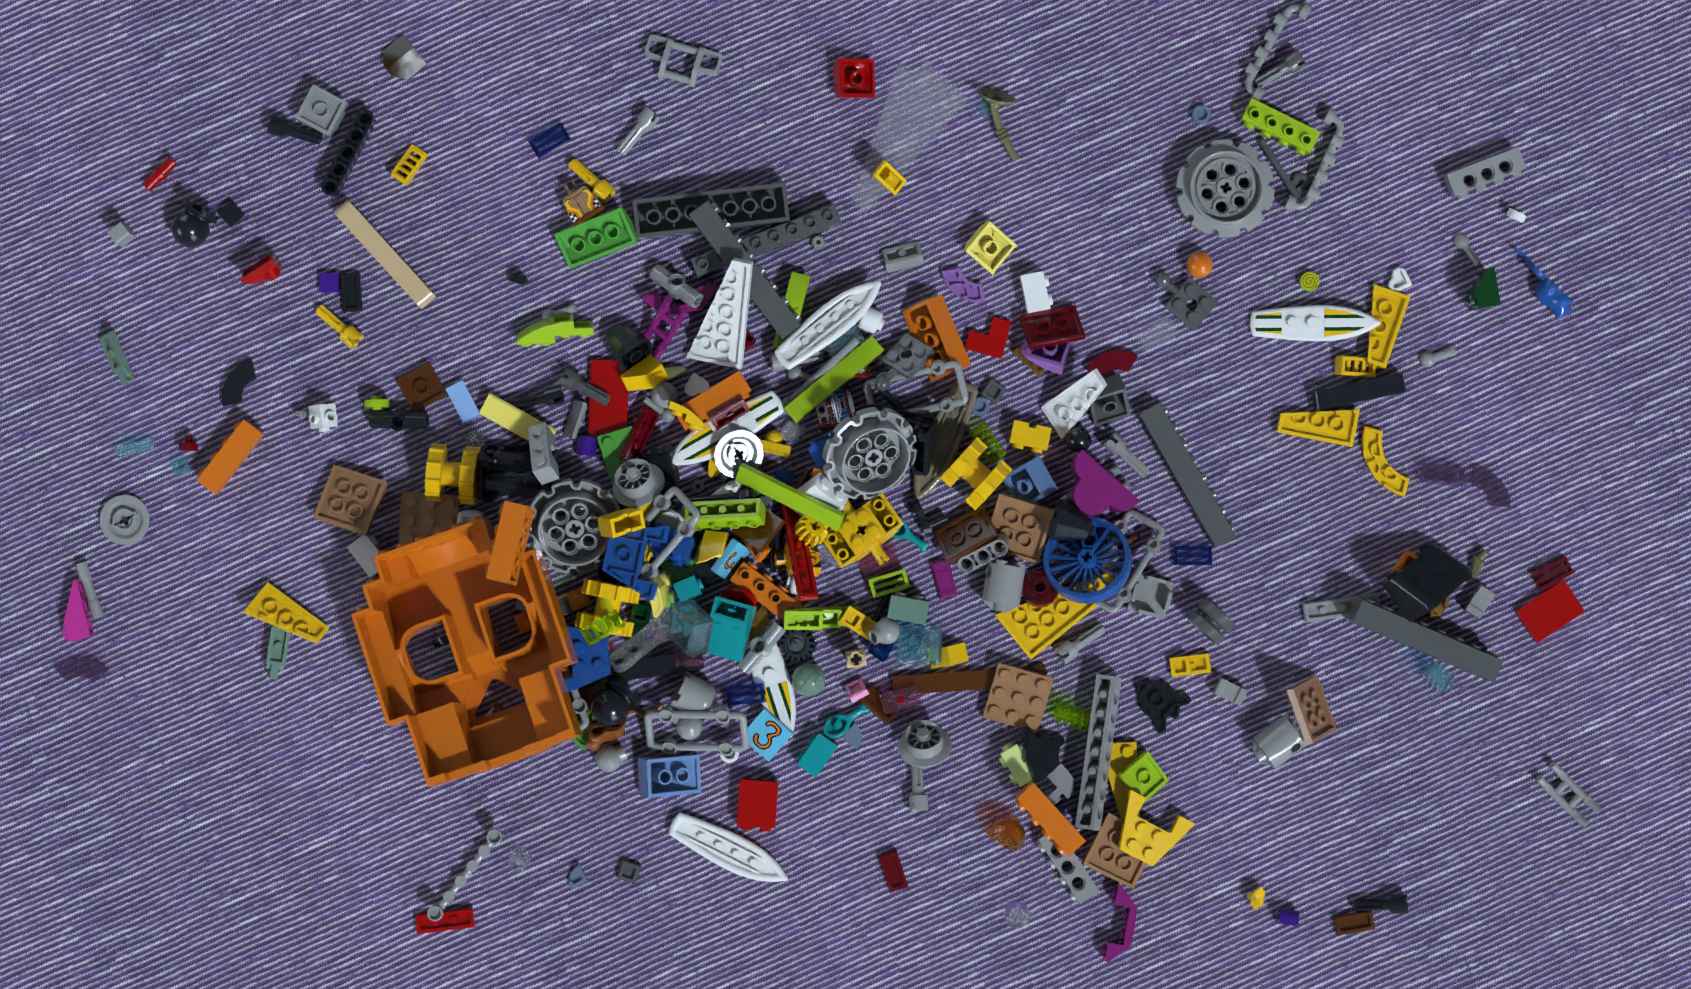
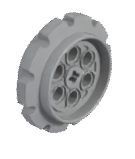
M1222 139L1212 141L1210 149H1206L1204 146L1198 147L1187 157L1188 167L1180 168L1176 179V189L1182 192V195L1177 197V203L1182 215L1193 218L1191 226L1206 235H1209L1211 231H1216L1218 238H1233L1240 235V229H1245L1246 232H1249L1264 219L1262 210L1268 211L1271 208L1274 189L1268 186V183L1273 181L1271 169L1266 161H1258V151L1245 143H1240L1238 147H1235L1232 140ZM1225 166H1232L1234 174H1226ZM1207 171L1215 173V180H1209L1206 177ZM1239 179L1247 180L1248 187L1241 188L1239 186ZM1227 185V189H1229V191L1223 193V189H1221L1220 187ZM1202 190H1209L1211 198H1203ZM1236 197H1240L1243 200L1244 204L1242 207L1235 205L1234 199ZM1217 203L1224 204V212L1216 210Z
M876 407L865 408L857 411L856 416L853 418L846 417L833 429L835 435L832 439H827L823 450L822 458L827 462L823 466V470L828 481L833 487L836 486L840 494L852 499H856L859 495L864 500L873 499L879 493L884 494V491L887 489L893 490L906 478V470L911 468L916 459L917 449L913 444L917 441V438L913 435L912 426L907 421H904L905 419L901 414L889 408H884L881 412Z
M572 478L555 481L551 484L552 490L546 491L542 489L531 502L530 507L535 509L528 536L533 538L529 541V546L532 549L542 551L544 559L549 560V568L558 572L569 573L570 569H576L578 574L596 570L598 562H604L609 537L601 536L598 522L591 524L588 521L591 518L598 520L597 517L619 511L620 505L610 491L602 493L601 485L592 480L582 478L579 483H574ZM581 505L584 507V510L576 511L574 508ZM562 510L566 514L564 516H558L556 515V512ZM554 528H558L561 530V532L558 534H553L551 530ZM592 536L594 539L588 542L584 540V537ZM567 541H573L575 545L568 547L565 545V543Z

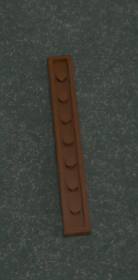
M1045 666L1021 667L1046 675ZM996 669L892 676L893 695L910 694L914 689L915 691L912 694L990 689Z

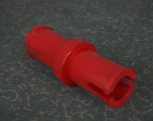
M169 156L158 168L156 167L153 170L154 172L142 184L152 192L178 166L177 162Z

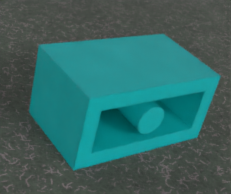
M695 575L673 584L681 603H686L704 595L703 590L706 589L702 579L697 578Z
M820 732L817 735L813 734L807 742L810 745L806 751L802 749L796 758L799 760L797 765L815 778L838 747L836 743Z

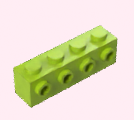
M1253 98L1249 101L1240 119V122L1243 123L1242 126L1249 130L1256 129L1260 131L1261 136L1268 139L1272 137L1277 140L1279 145L1283 147L1290 146L1294 148V152L1302 156L1311 153L1321 133Z
M760 498L692 502L700 512V519L694 526L696 531L704 528L719 530L723 527L738 529L743 526L757 528L758 526L765 525L766 507ZM685 507L684 520L688 522L692 514Z

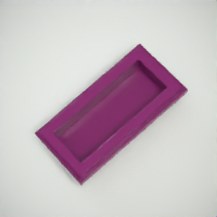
M946 559L930 562L939 599L958 595L952 570Z

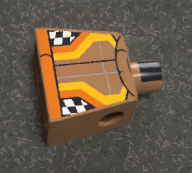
M573 180L563 186L568 196L562 200L573 226L595 218L607 211L586 186L578 189Z

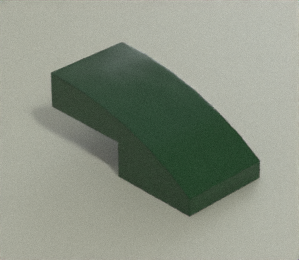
M633 604L630 622L634 623L632 637H626V643L645 646L652 613L651 606Z

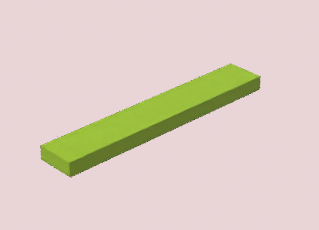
M873 336L869 337L784 408V411L797 424L882 354L884 349Z
M745 463L740 465L735 481L836 531L840 529L845 515L844 512Z

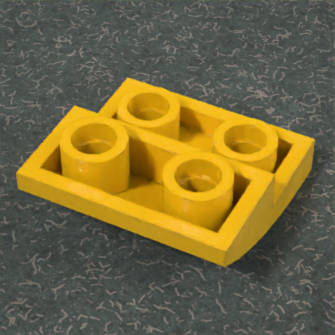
M670 401L668 409L672 410L671 414L682 418L686 415L684 422L688 424V428L700 431V428L705 429L706 425L698 416L684 406Z

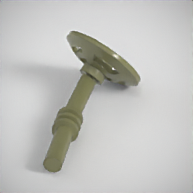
M990 88L979 89L978 94L989 102L997 131L995 134L999 135L998 139L1000 138V142L1005 146L1011 160L1018 159L1019 157L1009 139L1010 135L1007 136L1008 132H1005L1006 128H1003L998 111L1000 105L1014 104L1016 99L1012 95L1000 90Z

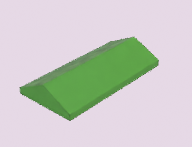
M623 207L554 234L569 269L638 242L633 222Z

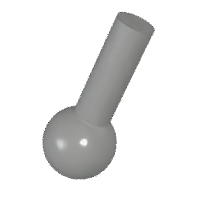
M1465 234L1457 235L1454 239V245L1458 249H1463L1473 264L1478 266L1482 261L1470 247L1468 236Z
M574 304L555 311L553 309H546L542 314V319L545 320L577 312V307Z
M1455 347L1434 354L1425 352L1421 355L1420 362L1425 367H1431L1435 361L1457 355Z
M798 366L787 370V377L793 381L798 379L807 381L813 376L812 374L802 372Z
M647 396L643 399L642 403L659 413L662 421L669 423L675 419V415L671 414L672 410L660 407Z

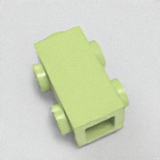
M1011 742L1001 748L1003 751L1000 752L1002 757L999 760L1004 769L1008 767L1011 771L1009 777L1013 784L1016 785L1018 783L1021 787L1032 781L1029 772L1030 768L1026 762H1023V746L1018 747L1016 743L1012 745Z

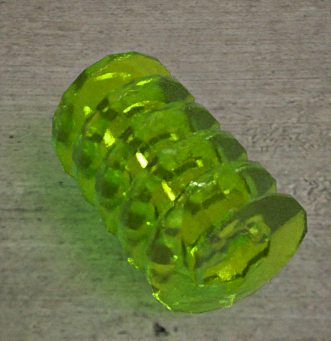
M1058 700L1052 720L1056 718V724L1063 720V726L1065 727L1070 722L1072 729L1077 724L1078 731L1085 727L1086 733H1088L1091 709L1088 708L1084 713V707L1081 706L1077 711L1075 704L1069 708V702L1062 706V700Z

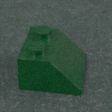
M1495 267L1483 270L1467 292L1468 296H1466L1465 300L1467 307H1470V312L1501 305Z

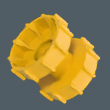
M978 437L940 477L949 487L960 477L968 482L974 490L964 501L974 510L992 494L1013 470L1003 460L992 471L984 465L978 457L988 446Z
M432 443L426 462V501L441 502L442 497H444L445 486L459 487L458 498L460 504L475 505L478 495V457L480 448L466 446L463 451L462 461L453 462L448 461L447 444Z
M584 579L581 593L596 596L597 600L594 614L577 612L575 626L607 634L632 637L634 623L618 618L621 603L638 604L640 593L631 587Z

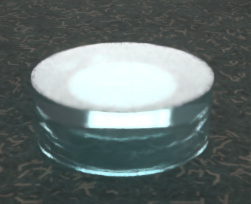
M984 100L979 106V113L985 119H992L989 102Z

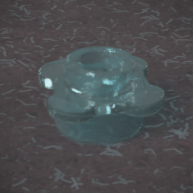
M183 455L179 459H172L170 461L174 476L181 477L184 473H191L192 467L188 464L187 456Z

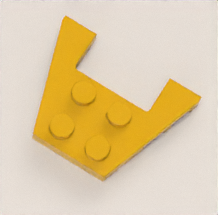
M1129 789L1118 849L1150 866H1154L1195 823L1178 815L1169 832L1137 816L1146 797Z

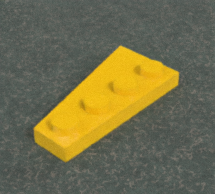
M1115 742L1112 744L1108 779L1119 816L1123 820L1125 818V807H1127L1129 790L1117 774L1137 758V742Z

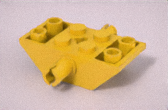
M879 493L878 496L855 510L848 499L845 504L846 506L842 509L846 517L843 519L840 529L838 531L832 528L828 530V535L823 543L840 568L861 560L869 553H872L879 566L885 564L884 561L887 562L890 558L880 545L893 537L904 524L883 493ZM862 528H866L864 535L860 533Z

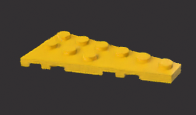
M1106 573L1102 574V577L1109 585L1114 581L1112 576ZM1098 578V581L1095 583L1097 591L1106 587ZM1082 582L1076 584V586L1074 587V589H1078V590H1079V588H1080ZM1092 584L1089 585L1087 591H1094ZM1059 594L1058 598L1046 607H1035L1029 603H1024L1008 612L995 614V616L1031 660L1096 608L1097 605L1072 602Z

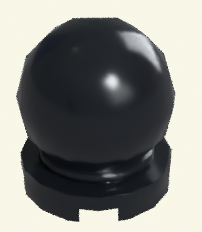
M185 199L182 203L185 211L179 213L173 219L171 226L172 235L181 246L195 248L206 241L210 232L209 224L211 222L216 224L219 217Z
M614 677L612 680L609 679L605 684V689L599 691L592 699L591 713L599 724L615 726L626 718L628 710H633L639 704L638 694L636 691L633 694L627 688L629 684L617 677Z

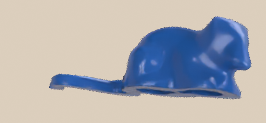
M1515 246V251L1519 253L1532 272L1539 277V282L1535 288L1537 299L1545 306L1551 308L1557 318L1564 317L1572 312L1573 309L1569 305L1573 301Z

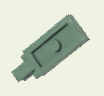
M110 331L100 337L99 341L112 372L118 375L121 385L134 381L133 372L130 370L127 357L123 353L115 331Z
M272 625L265 664L266 669H270L269 679L277 680L279 670L283 671L286 664L290 632Z

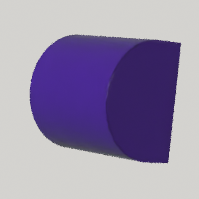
M578 435L576 455L596 457L597 437Z
M1279 908L1276 923L1297 926L1299 924V911Z

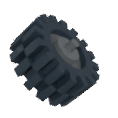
M787 630L780 639L782 641L780 644V648H783L782 653L786 654L785 657L787 659L791 658V661L797 660L799 662L812 656V653L816 650V636L814 637L812 635L814 634L813 631Z

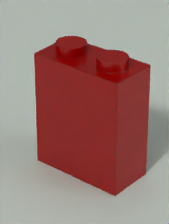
M740 778L737 826H741L742 830H752V827H760V831L770 832L771 828L775 829L779 781Z

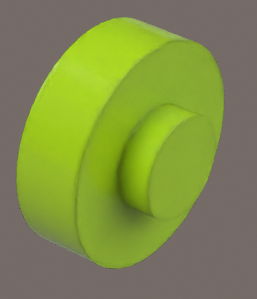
M371 396L370 400H364V408L382 410V408L390 407L389 399H383L382 396Z

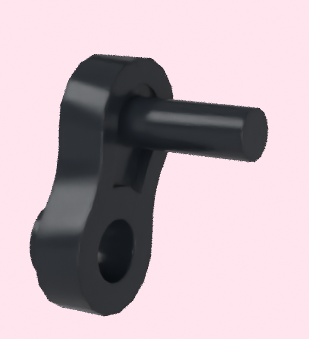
M919 500L911 502L912 506L909 509L913 518L917 516L926 537L933 534L932 528L948 522L946 514L928 521Z

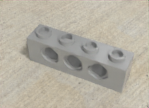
M1519 147L1449 173L1443 176L1451 198L1457 196L1460 199L1468 196V191L1473 189L1476 192L1486 189V184L1493 182V185H1497L1505 181L1504 177L1511 176V178L1522 175L1526 165ZM1500 163H1505L1507 165L1506 172H1502L1500 170ZM1483 169L1489 172V179L1482 177L1481 172ZM1465 176L1471 178V186L1464 184L1463 179Z
M1044 834L1037 838L1039 840L1037 846L1042 853L1047 852L1050 857L1047 860L1053 870L1055 868L1058 869L1060 872L1058 878L1063 886L1066 884L1069 886L1071 891L1068 893L1074 902L1078 900L1082 904L1100 892L1075 853H1072L1070 856L1066 853L1063 856L1061 853L1057 855L1052 854L1051 848L1056 842L1053 839L1049 841ZM1064 861L1072 863L1070 870L1065 871L1062 869L1061 866ZM1075 877L1082 878V884L1078 887L1072 885V880Z

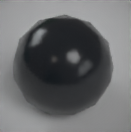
M1073 427L1067 432L1065 437L1068 448L1077 453L1082 449L1086 451L1092 443L1090 434L1085 427Z

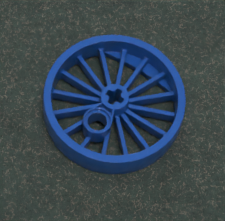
M1089 517L1092 519L1091 525L1095 526L1092 536H1087L1086 540H1081L1083 550L1079 548L1074 540H1069L1079 554L1060 544V540L1049 539L1045 547L1044 569L1052 587L1061 596L1072 602L1093 604L1109 599L1121 590L1131 572L1132 554L1126 537L1114 524L1098 517ZM1096 528L1105 529L1100 539L1095 533ZM1109 533L1117 537L1099 550ZM1091 538L1095 539L1094 544H1092V545H1087V544H1086V541H1087L1088 539H1091ZM1119 542L1124 546L1122 550L1104 554ZM1055 547H1058L1074 557L1052 555ZM1125 555L1124 563L1105 561L1106 559ZM1051 560L1073 562L1051 568ZM1103 566L1121 567L1122 570L1117 575ZM1072 569L1057 581L1052 575L1053 573ZM1097 569L1112 576L1115 580L1109 585ZM1092 570L1106 586L1105 588L1097 591ZM1088 572L1090 573L1094 591L1085 590ZM1077 573L1068 588L1061 585ZM1084 573L1081 590L1074 589Z

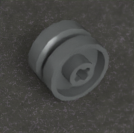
M1203 598L1199 602L1198 608L1205 615L1203 616L1199 612L1192 610L1186 618L1202 634L1218 646L1224 639V635L1217 628L1219 627L1224 632L1230 633L1236 625L1217 605Z

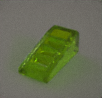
M981 422L968 431V433L975 440L977 434L983 430L986 431L978 436V438L982 441L989 436L990 439L984 443L987 446L991 443L995 444L982 453L988 463L992 465L1004 457L1006 453L987 423ZM996 449L999 450V452H997L993 456H989V454L995 451Z
M615 609L579 630L588 646H591L625 627V624ZM603 620L606 622L609 631H607L606 627L604 626L602 622ZM596 624L600 628L602 635H600L599 631L597 630L595 626ZM589 628H591V630L593 631L596 637L595 639H593L592 635L590 634L588 630Z

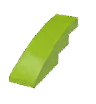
M849 606L784 610V630L841 628V626L845 625L839 621ZM851 606L860 612V606Z

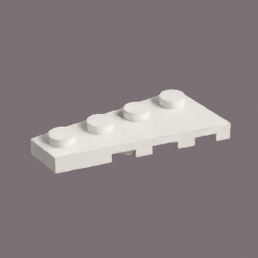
M1098 369L1091 371L1041 407L1061 439L1066 437L1067 432L1076 425L1107 386Z

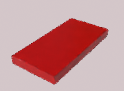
M591 360L590 385L610 395L611 399L604 406L590 398L588 432L590 437H597L628 427L629 391L620 378L628 370L621 371L615 360Z

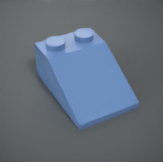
M700 754L638 757L639 796L655 798L701 793Z

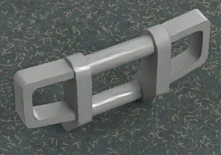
M657 35L649 36L645 48L646 57L661 62L658 78H669L689 84L693 88H695L699 73L717 76L723 60V55L703 47L696 48L675 42L672 38ZM653 41L666 44L663 56L649 52ZM672 49L697 56L691 77L666 70ZM704 55L718 59L715 70L701 68Z

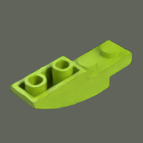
M792 271L785 298L790 304L787 307L791 313L795 310L800 317L811 276ZM776 332L773 347L778 348L793 332L783 339Z
M573 314L551 317L534 323L517 334V345L529 347L532 344L549 346L555 343V336L560 338L576 335L588 337L594 335L593 321H574Z

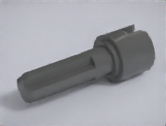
M1297 49L1284 57L1282 63L1257 76L1254 79L1255 85L1263 87L1289 71L1290 73H1295L1307 66L1306 62L1303 61L1300 51Z
M570 368L564 371V374L569 377L568 380L563 377L559 379V385L572 392L578 390L604 406L610 402V395L583 381L582 375Z

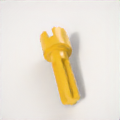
M577 159L571 160L568 164V167L592 188V194L604 204L616 193V188L607 180L597 178Z
M320 305L316 309V314L340 334V340L351 350L358 346L357 339L363 340L364 335L354 326L344 324L324 305Z

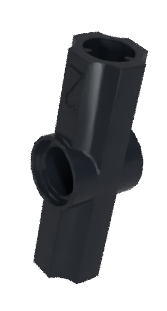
M402 408L395 411L371 410L369 413V425L371 428H391L395 431L402 429H428L429 414L428 411H406ZM395 417H400L403 422H398Z

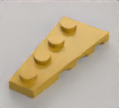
M1374 284L1371 316L1379 320L1380 325L1371 329L1369 333L1368 364L1386 369L1411 296Z
M1360 409L1280 413L1276 432L1353 447Z
M269 582L266 583L244 610V614L316 644L329 630L327 625Z

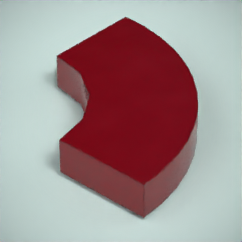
M1122 350L1109 351L1091 361L1086 370L1091 372L1098 369L1102 377L1113 370L1129 372L1138 355Z

